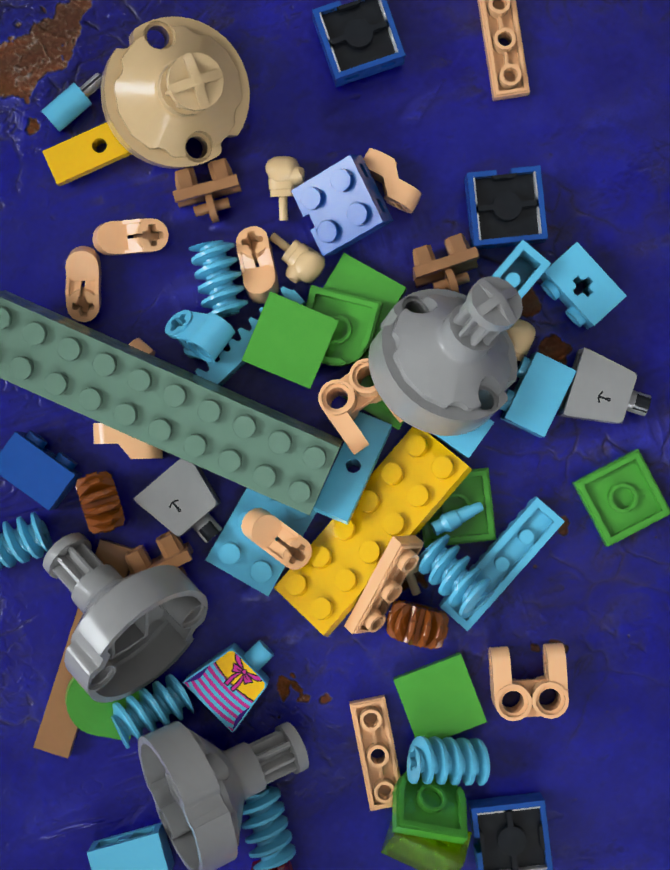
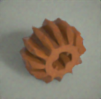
M96 471L77 479L75 487L89 531L93 534L107 533L122 526L125 517L112 475L107 471L98 473Z
M407 600L393 602L386 620V631L391 638L420 648L437 649L442 647L449 630V617L444 611L427 606L426 604Z

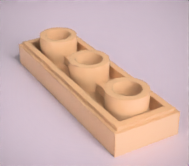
M477 0L493 101L528 96L530 88L516 0ZM498 39H506L509 42V45H501L498 42Z
M416 535L393 536L344 625L351 634L374 633L384 625L386 621L385 614L391 603L402 593V583L407 574L419 562L418 554L424 542Z
M385 695L349 701L370 811L390 808L393 805L395 784L401 776ZM375 749H381L384 755L381 758H374L371 753Z

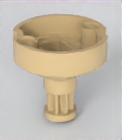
M161 17L136 27L129 36V47L125 49L116 48L112 52L104 68L101 80L102 109L113 135L132 155L146 163L162 168H188L203 164L219 156L222 152L221 142L225 138L239 135L249 110V81L237 51L217 30L191 18ZM156 30L163 35L165 40L163 48L156 49L147 41L148 31ZM190 138L197 139L202 145V154L198 159L192 158L186 151V144Z

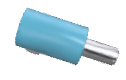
M95 73L81 87H78L73 82L41 110L59 132L92 105L88 97L101 87L102 75Z

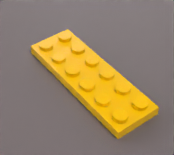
M412 426L371 474L349 524L346 525L332 519L312 542V554L309 562L300 569H289L274 586V589L323 636L329 637L355 607L393 536L417 535L472 469L431 434Z

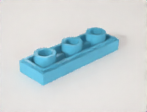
M360 411L354 422L369 445L354 455L346 443H343L314 505L315 512L346 525L349 524L392 430V424ZM353 465L360 468L355 473H351L347 469Z

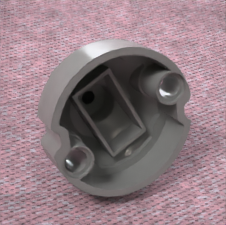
M488 276L479 279L468 291L467 296L446 289H425L405 296L394 305L380 324V332L370 343L368 357L369 370L374 386L390 410L409 425L421 431L440 436L466 434L487 422L508 401L505 391L517 379V357L513 343L506 331L517 322L522 314V299L517 290L509 282L499 277Z
M79 532L71 533L54 543L43 559L45 571L51 577L61 580L72 593V601L83 613L72 634L71 644L66 649L65 666L94 701L101 703L117 701L134 694L153 682L180 658L193 642L194 638L192 635L195 629L206 618L208 601L197 586L176 566H155L123 578L113 566L109 564L104 565L92 552L91 542L84 534Z
M174 721L138 739L140 764L147 787L154 799L156 811L174 849L188 870H216L236 860L245 800L264 791L267 784L292 772L299 774L309 768V758L305 744L295 727L289 722L276 726L275 732L250 744L242 742L224 751L188 729L179 721Z

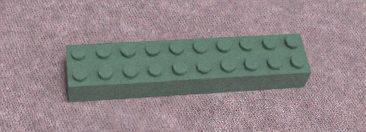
M6 290L0 291L1 379L310 516L343 442L342 439Z

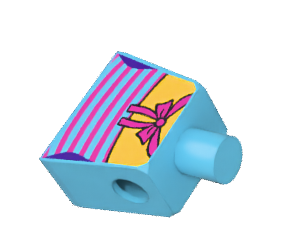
M258 640L246 653L236 643H233L192 671L183 683L233 733L267 687L270 678L261 668L274 656V653L261 640Z

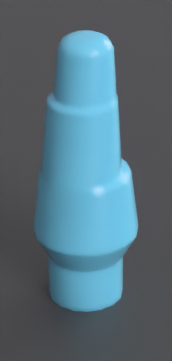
M481 502L466 505L441 514L439 519L431 522L430 525L436 536L444 532H452L460 527L462 523L482 512L484 507Z

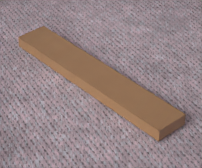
M103 538L100 539L95 555L104 565L109 564L113 566L123 578L128 576L129 569L125 554L133 548ZM79 608L76 612L33 747L67 759L71 756L79 728L69 717L65 704L66 689L73 676L66 669L64 659L66 649L71 644L72 634L83 615Z

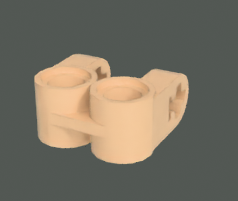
M368 358L356 361L351 367L350 372L341 379L326 382L318 394V402L323 412L354 455L367 447L369 443L353 420L358 416L359 411L367 405L382 401L374 385L371 387L361 386L362 380L366 376L371 375ZM336 397H348V401L343 407L339 409L331 407V403ZM391 411V413L399 423L403 422L402 419H400L394 412Z
M563 643L543 644L544 675L535 679L520 680L512 678L508 646L489 647L491 700L501 717L509 721L539 716L554 719L565 713L569 705L566 653ZM554 689L556 691V698L552 703L547 705L540 704L539 697L544 690ZM510 691H517L520 694L518 703L512 707L504 706L502 704L504 695Z

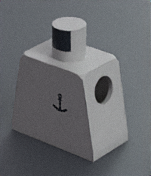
M584 347L577 350L572 369L577 372L565 394L557 416L622 424L626 411L641 416L647 414L651 403V395L633 390L637 379L635 372L591 349Z
M181 458L133 498L138 505L178 537L183 536L193 528L204 542L207 543L223 530L209 514L221 503L220 499L201 467Z

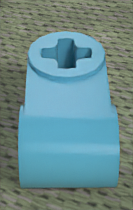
M182 310L173 315L165 327V333L170 338L179 341L184 347V353L189 358L201 359L209 363H213L235 334L233 327L222 317L213 313L205 314L189 310Z

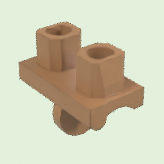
M226 158L207 163L212 181L198 184L193 167L175 171V186L177 190L172 192L179 208L206 201L204 204L193 206L196 217L209 214L212 223L220 222L218 211L231 208L228 197L215 201L214 199L242 191L237 174L233 175Z
M463 233L444 240L448 256L436 259L431 245H424L413 249V280L416 288L432 283L433 289H448L460 293L458 286L470 282L467 271L478 268L477 259L480 256L476 246L470 248Z
M168 531L156 538V543L162 555L151 560L144 545H139L126 552L125 559L130 571L129 575L160 565L179 567L192 560L191 553H193V549L189 542L184 544L180 537ZM183 566L179 569L187 576Z

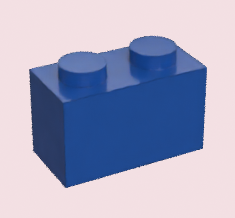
M31 430L27 434L25 432H14L0 452V476L48 511L58 509L76 484L77 479L82 475V473L75 469L77 463L60 451L55 455L45 447L48 442Z

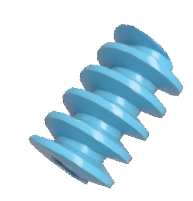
M217 240L193 245L188 250L200 253L191 258V263L194 266H202V268L194 273L195 279L206 281L198 286V293L210 295L201 301V306L213 309L209 313L216 314L222 318L238 314L240 312L239 309L248 304V300L236 298V295L245 290V287L233 284V280L241 276L242 273L241 271L230 270L229 266L239 260L238 257L226 255L227 251L235 247V243Z
M36 512L30 513L31 524L28 525L22 516L17 517L16 529H13L8 521L2 522L3 533H0V571L3 565L7 568L15 566L17 560L23 564L29 562L31 556L35 559L44 556L45 551L47 552L53 546L46 524L39 518Z
M446 534L432 542L419 555L418 563L420 564L418 571L423 575L430 573L428 582L434 586L441 583L438 590L439 594L442 596L451 594L448 603L452 607L462 605L459 615L462 618H467L484 605L493 595L494 591L488 592L486 590L491 582L489 577L479 582L476 580L481 570L478 566L469 571L466 569L471 559L468 555L457 560L456 555L461 548L459 545L449 549L445 547L451 538Z
M172 674L165 677L166 688L159 681L152 683L153 695L145 688L140 689V702L130 695L126 697V709L118 702L112 704L113 716L111 718L126 749L130 748V735H133L138 740L143 736V729L145 727L152 732L157 730V721H160L164 726L170 724V714L176 716L180 721L183 720V707L186 706L194 714L188 694L182 684Z
M417 736L409 747L406 767L408 781L411 784H417L420 773L424 784H431L434 776L438 785H444L447 778H449V782L452 785H459L461 778L466 786L472 785L475 779L479 786H484L488 781L490 775L489 754L484 742L479 738H472L470 740L457 738L455 740L452 737L441 739L434 736L427 739L425 736Z
M266 785L264 791L246 799V804L243 808V815H249L250 819L243 822L241 827L242 829H253L254 833L245 838V842L247 844L257 843L258 846L249 852V857L261 858V861L253 867L255 870H268L279 867L291 860L296 854L295 846L290 843L292 833L286 829L289 822L288 818L281 815L285 811L284 803L277 801L281 797V791L277 787Z

